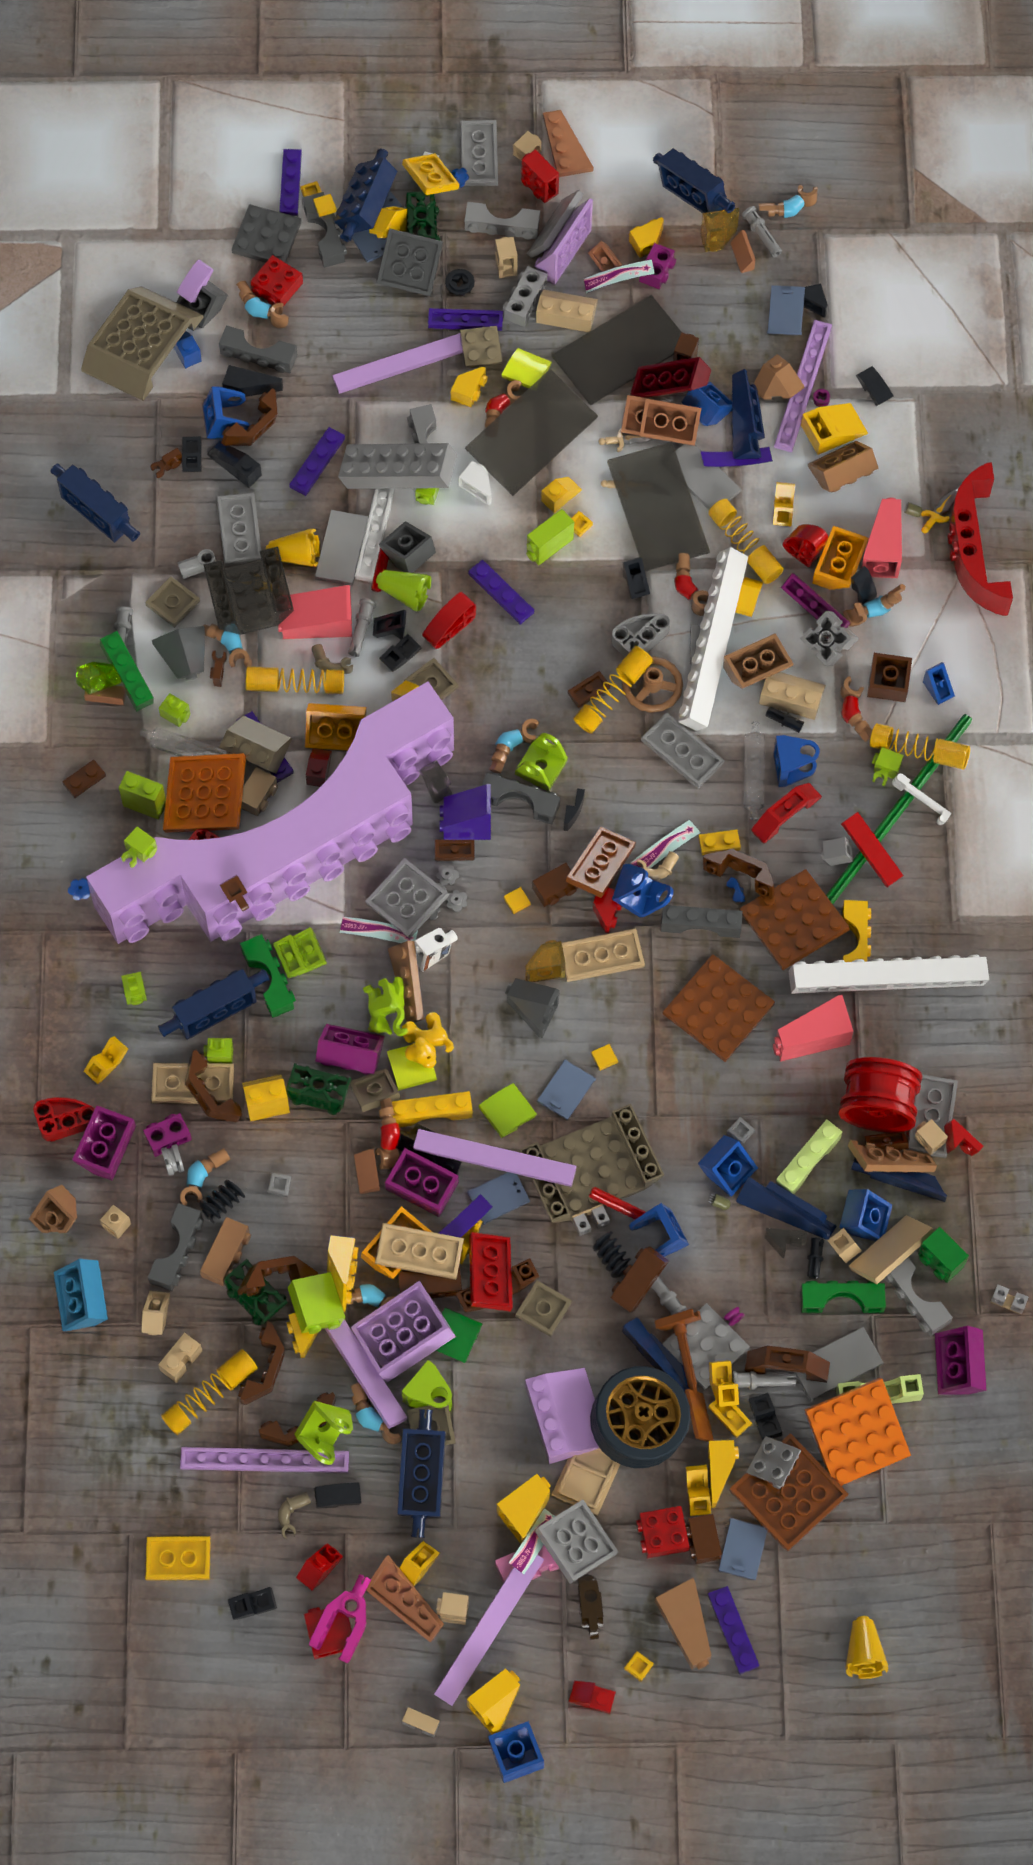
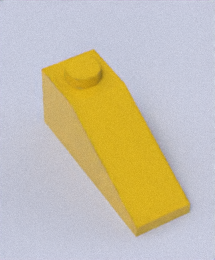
M734 1440L709 1441L711 1508L716 1507L733 1469L735 1459H739L738 1446H734Z

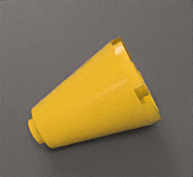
M307 529L271 540L266 545V555L275 561L317 567L316 557H320V544L318 535L313 533L316 530Z
M868 1616L857 1617L852 1622L845 1669L848 1676L853 1677L852 1674H857L858 1679L876 1678L882 1676V1671L888 1672V1663L874 1621L869 1619Z

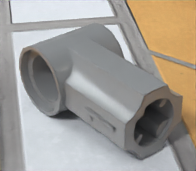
M209 549L200 551L197 556L177 562L183 579L201 572L211 573L217 567L215 555ZM205 560H211L208 563H204Z

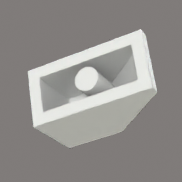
M471 461L459 476V486L487 505H490L492 503V494L488 471L482 464H476Z

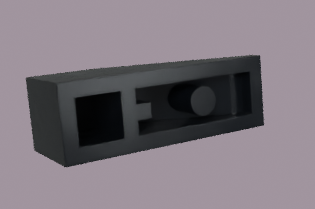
M229 365L222 387L245 394V397L261 395L264 392L268 393L272 388L275 392L283 391V378Z
M221 441L207 453L211 459L248 488L262 476L261 465L236 448L223 445Z

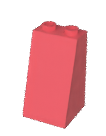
M892 497L882 499L870 534L861 568L865 566L871 577L898 578L902 562L901 499Z
M350 585L282 596V603H278V615H282V621H278L279 632L283 634V639L352 637Z
M843 995L836 996L778 1029L777 1036L774 1037L775 1044H773V1050L776 1056L779 1055L780 1062L850 1045L853 1028Z

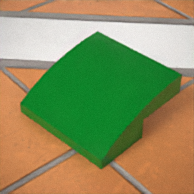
M445 1307L442 1315L456 1337L436 1351L466 1363L483 1323Z

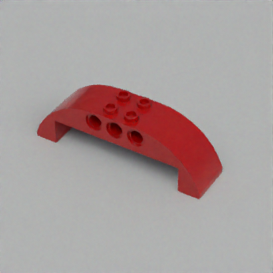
M992 462L972 471L960 485L950 517V533L947 534L948 544L952 545L950 559L954 561L956 575L967 595L984 609L995 614L1007 616L1013 601L1011 581L987 582L975 498L990 497L994 483Z

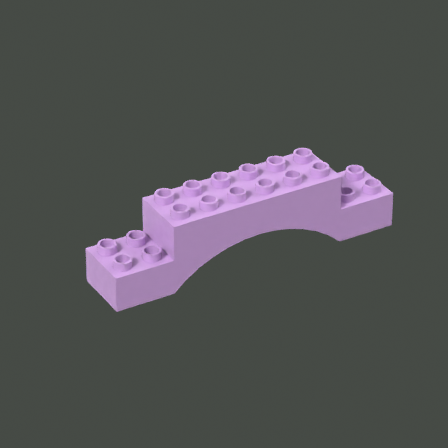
M430 683L422 684L361 719L355 738L334 773L315 793L285 815L249 831L221 838L175 840L155 837L157 851L152 858H148L145 862L137 857L136 866L131 868L129 863L132 861V858H127L123 862L120 857L86 876L95 909L118 944L126 939L129 943L141 940L148 934V927L161 919L164 923L174 921L183 913L184 909L182 907L185 905L188 906L210 942L218 937L223 941L232 939L241 932V924L255 917L257 921L268 918L276 911L275 904L287 897L290 901L299 900L310 891L309 885L320 878H323L325 882L335 879L344 871V864L355 858L358 862L366 861L378 851L377 845L387 839H390L393 843L398 842L411 832L410 826L413 825L412 798L407 785L419 777V770L429 764H432L433 767H440L452 758V751H454L453 716ZM235 875H238L248 892L243 897L249 905V909L243 912L236 900L231 903L229 902L220 887L221 883Z

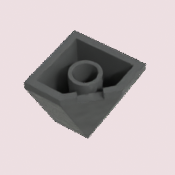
M204 626L176 629L152 640V644L177 679L186 678V681L197 678V674L204 672Z
M515 978L513 984L509 983L505 992L507 1003L539 1037L543 1038L559 1005L560 990Z

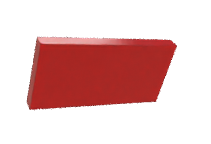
M471 1232L469 1235L471 1306L511 1312L513 1300L510 1237Z

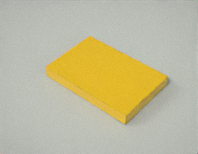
M435 153L403 159L402 165L425 195L459 189L458 181Z
M147 1537L145 1579L210 1580L211 1537Z

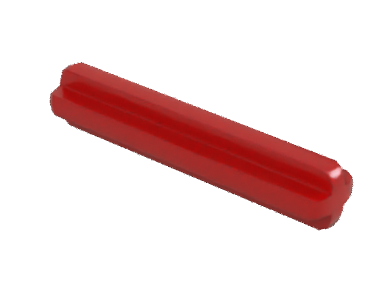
M381 548L371 585V590L374 592H381L376 579L380 572L382 573L387 569L389 560Z
M593 1187L590 1191V1198L635 1220L646 1213L644 1210L597 1187Z

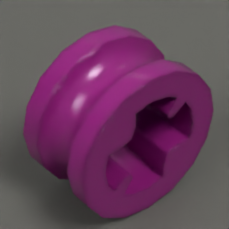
M825 389L816 390L813 394L814 404L818 407L827 406L830 402L829 392ZM818 396L825 397V400H818Z
M739 1307L734 1308L724 1316V1319L729 1321V1326L735 1325L745 1316L739 1312Z

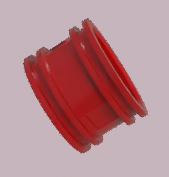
M879 1057L856 1058L846 1064L844 1082L847 1084L846 1094L841 1097L838 1113L842 1120L862 1129L887 1133L904 1132L915 1127L917 1108L914 1102L915 1096L921 1090L920 1083L922 1081V1074L918 1069L904 1062Z

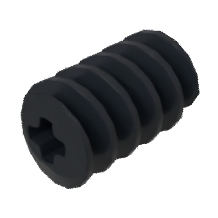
M229 1180L224 1181L225 1186H218L219 1192L216 1190L212 1191L213 1197L207 1195L206 1202L200 1201L199 1203L203 1214L213 1224L215 1223L213 1220L214 1216L218 1219L221 1218L220 1211L225 1214L227 1213L226 1206L231 1209L233 1208L231 1201L239 1203L237 1196L240 1195L245 1198L242 1190Z
M610 1231L596 1240L593 1250L595 1252L598 1251V1258H603L602 1264L607 1265L606 1270L612 1271L611 1277L618 1278L623 1276L631 1258L623 1259L627 1252L619 1253L622 1245H614L618 1239H610V1236L613 1234Z

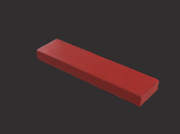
M858 812L841 823L886 887H889L904 876Z

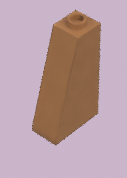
M692 1578L656 1597L655 1603L690 1668L694 1669L697 1667L699 1670L709 1664L708 1661L712 1655L696 1583Z

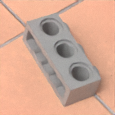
M529 266L526 267L524 272L520 273L518 285L512 288L511 298L503 306L502 311H504L505 320L525 327L539 301L543 289L547 285V273Z

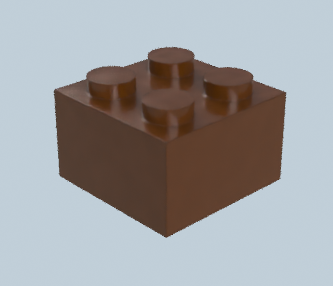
M874 652L867 697L906 702L912 658Z

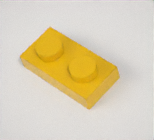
M738 829L700 834L698 837L701 855L728 849L736 851L741 849Z
M715 1400L708 1406L735 1438L739 1437L752 1425V1422L736 1405L718 1407Z

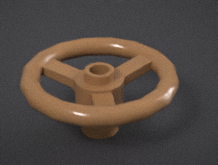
M651 656L653 659L652 664L668 669L674 676L675 683L663 681V674L658 668L648 667L644 672L643 688L636 697H634L630 687L624 681H622L623 692L626 694L625 697L631 705L641 711L654 713L665 711L674 706L681 697L683 681L681 673L674 664L664 658ZM661 689L674 692L670 699L662 704L649 705L642 703L649 693H657Z

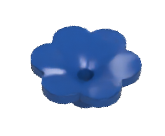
M461 168L454 169L451 172L458 181L459 188H462L469 179L467 170Z
M81 878L71 881L68 893L73 895V899L80 900L90 897L87 879Z

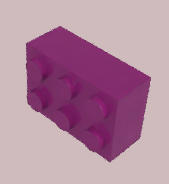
M404 1148L385 1182V1188L387 1191L440 1217L459 1184V1176Z

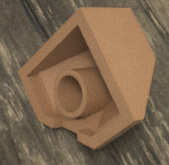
M778 354L763 364L754 382L758 395L764 400L772 399L773 396H782L783 399L791 398L804 389L803 383L790 363Z
M63 1185L50 1189L45 1193L29 1220L42 1233H67L77 1219L76 1198Z

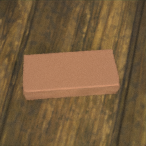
M741 230L731 241V247L740 272L744 273L754 270L755 257L746 232Z
M600 241L588 252L601 272L623 266L609 246L603 241Z
M88 682L84 697L85 701L124 705L126 690L124 686Z
M374 1149L355 1154L354 1159L360 1194L380 1191Z

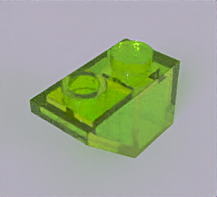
M90 662L76 667V683L89 695L122 683L112 664Z

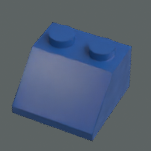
M708 382L704 387L688 391L681 401L683 405L702 408L699 422L705 426L716 425L732 411V401L711 382Z
M726 1135L698 1162L706 1176L731 1197L746 1182L747 1178L758 1169L741 1143Z
M868 1189L849 1190L839 1228H844L852 1236L876 1242L886 1233L892 1204Z
M529 1721L488 1736L503 1783L544 1768V1760Z

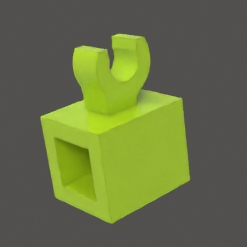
M416 488V501L424 505H434L439 488Z
M169 693L159 706L160 716L180 727L190 717L189 704Z
M882 747L880 753H875L872 764H875L872 782L875 783L876 778L881 777L883 778L882 786H885L888 777L894 779L898 774L904 755Z
M137 826L124 840L125 848L128 851L122 854L121 859L125 862L127 858H132V861L129 863L131 868L136 866L137 857L145 862L148 858H152L157 851L156 840Z
M141 972L122 975L127 1005H139L143 1001H147Z
M208 1038V1045H204V1056L207 1057L208 1063H233L232 1038Z

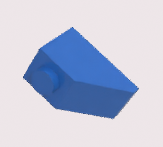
M185 331L173 348L186 369L202 362L201 351L193 336Z

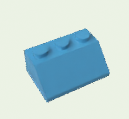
M78 1259L54 1272L63 1331L92 1327L108 1320L98 1260Z

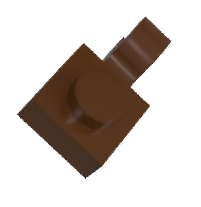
M176 448L162 456V460L152 463L150 467L152 471L160 469V471L156 472V477L161 478L165 470L175 469L182 463V454Z
M214 650L212 652V660L215 666L211 667L210 679H213L214 686L222 687L224 664L227 660V655L223 651V656L217 658L216 651Z
M238 875L220 884L230 903L236 900L242 912L249 909V905L243 897L248 892Z

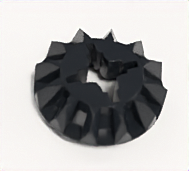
M465 269L452 270L445 279V285L449 293L452 292L456 296L458 294L464 296L468 292L471 293L475 284L473 275ZM462 278L463 284L458 287L457 283Z

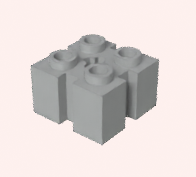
M825 611L816 621L819 626L817 628L810 627L800 639L809 649L819 651L816 656L826 666H833L843 656L840 651L842 649L849 650L859 638L849 628L840 626L843 622L834 612ZM829 635H831V638H832L830 642H828V640H829L828 636H829Z

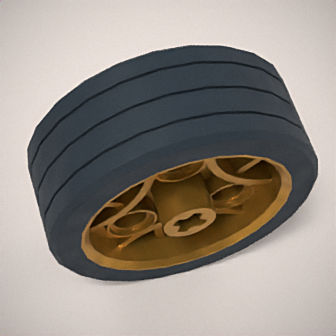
M633 1366L612 1375L599 1391L592 1405L590 1415L591 1430L601 1451L611 1460L631 1468H649L669 1459L683 1442L689 1430L691 1420L690 1405L679 1383L665 1372L647 1366ZM643 1389L654 1393L653 1399L642 1396ZM622 1398L630 1399L631 1405L624 1404ZM609 1406H613L614 1410L609 1411ZM656 1411H663L665 1418L658 1417ZM619 1415L621 1425H612L610 1417ZM665 1427H671L670 1434ZM658 1430L664 1441L658 1443L649 1434ZM629 1433H636L638 1440H632L629 1437Z

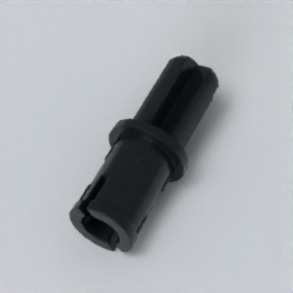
M769 707L766 712V717L781 723L782 727L786 726L800 733L804 725V721L773 707Z
M817 1237L811 1239L810 1255L807 1256L809 1260L807 1276L810 1279L819 1278L821 1262L824 1260L822 1257L824 1239L820 1240Z

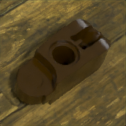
M586 1574L578 1579L582 1628L589 1629L590 1640L599 1639L598 1627L603 1626L601 1592H599L597 1579Z

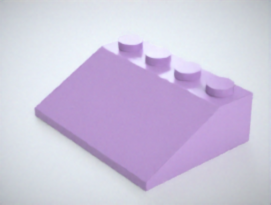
M589 198L574 209L549 249L544 251L543 256L539 257L535 263L536 270L547 273V281L554 285L591 232L592 199Z
M420 1281L351 1326L378 1374L386 1383L456 1337Z
M585 1368L547 1373L525 1379V1388L549 1464L600 1448L591 1430L590 1415L595 1399Z

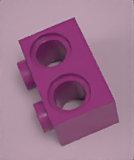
M654 243L646 261L652 260L654 273L658 275L640 276L639 282L660 290L662 284H666L668 280L669 269H673L675 266V251Z
M180 1113L177 1115L171 1114L160 1123H151L143 1130L155 1157L162 1154L161 1148L166 1147L169 1149L172 1145L177 1144V1146H180L192 1140L191 1134ZM174 1126L181 1127L178 1132H172L171 1129ZM158 1134L163 1136L162 1139L159 1141H154L152 1139L155 1135Z

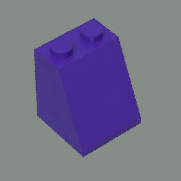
M491 784L444 797V805H440V817H443V820H440V832H444V840H491Z

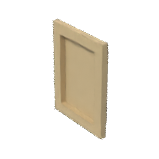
M600 1448L568 1458L551 1496L571 1505L584 1500L593 1515L598 1516L620 1464L611 1460Z

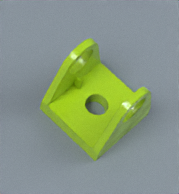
M541 733L530 745L516 768L515 775L546 791H550L568 761V757L559 740L550 734ZM539 762H543L546 764L547 767L542 770L536 764Z
M427 1360L401 1391L402 1402L413 1409L424 1406L443 1408L448 1405L449 1411H451V1389L437 1367ZM437 1397H443L446 1399L442 1403H436L433 1401Z
M313 1401L294 1435L315 1459L321 1463L332 1465L335 1461L333 1446L340 1433L350 1434L353 1430L351 1413L347 1409ZM322 1422H327L325 1426L319 1427ZM318 1452L326 1455L329 1459L322 1457Z

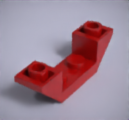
M810 783L796 786L765 811L751 828V832L765 844L779 832V827L804 806L808 809L822 798L821 794Z

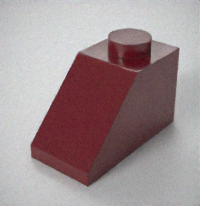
M312 749L306 770L307 785L321 787L326 782L332 751Z

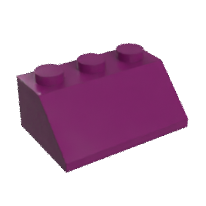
M326 1024L318 1040L315 1062L325 1066H338L344 1070H357L363 1074H374L379 1063L385 1036Z
M96 1105L72 1160L89 1172L113 1181L136 1129L134 1119Z
M967 1325L935 1333L938 1394L961 1395L987 1391L983 1330Z

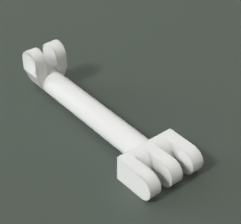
M898 774L892 780V785L900 791L905 789L940 814L937 824L943 825L950 817L951 812L909 783L910 779L905 775Z

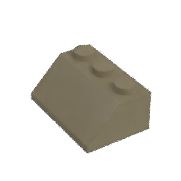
M243 715L227 729L219 748L232 754L244 753L247 761L276 774L293 738Z

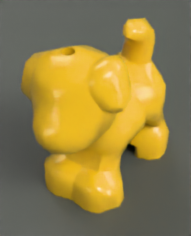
M435 1012L427 1014L425 1018L428 1030L419 1029L412 1021L406 1022L402 1026V1029H408L407 1034L403 1035L404 1040L407 1043L415 1042L407 1047L405 1057L426 1068H433L437 1063L435 1047L445 1045V1051L448 1053L454 1049L453 1042L448 1038L445 1029L441 1025L440 1016Z

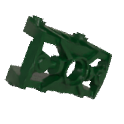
M423 191L407 192L404 207L407 209L406 233L413 234V228L417 225V228L420 229L417 232L418 236L441 241L437 232L439 208L436 206L435 194L425 195ZM430 196V203L425 206L423 201L425 197ZM411 197H416L418 201L416 207L412 204ZM422 212L426 214V217L419 219L416 215ZM426 224L431 228V236H428L424 230Z
M294 1063L286 1093L296 1106L305 1104L327 1110L329 1114L336 1115L344 1106L352 1079ZM314 1081L324 1082V1086L321 1089H316L313 1087ZM299 1082H303L304 1086H307L303 1089L290 1087L291 1084H298ZM337 1091V1094L343 1098L342 1100L331 1098L327 1092Z
M246 1259L224 1278L227 1295L232 1299L235 1298L253 1317L252 1322L259 1326L265 1324L288 1302L287 1297L282 1293L279 1294L265 1278V1286L261 1288L262 1290L259 1295H238L240 1286H237L230 1278L232 1276L242 1280L245 1278L243 1267L245 1266L247 1271L252 1267V1264ZM267 1294H269L275 1300L276 1303L269 1302V1297ZM258 1301L261 1304L265 1303L267 1305L269 1313L267 1316L258 1309Z

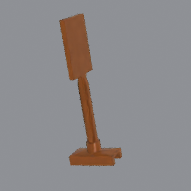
M689 1309L655 1320L656 1329L662 1331L674 1329L675 1336L678 1339L687 1384L690 1388L685 1390V1394L690 1405L695 1439L709 1442L714 1441L704 1394L697 1391L696 1377L686 1337V1324L701 1320V1315L699 1311L694 1312L693 1309Z

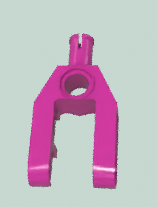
M359 1574L352 1591L343 1592L326 1606L311 1637L309 1646L318 1650L321 1648L337 1613L341 1612L347 1617L355 1619L352 1633L347 1637L343 1652L338 1658L347 1664L349 1663L366 1628V1601L363 1595L371 1582L370 1578L365 1577L364 1579V1575ZM353 1601L357 1604V1608L354 1611H347L345 1609L348 1602Z

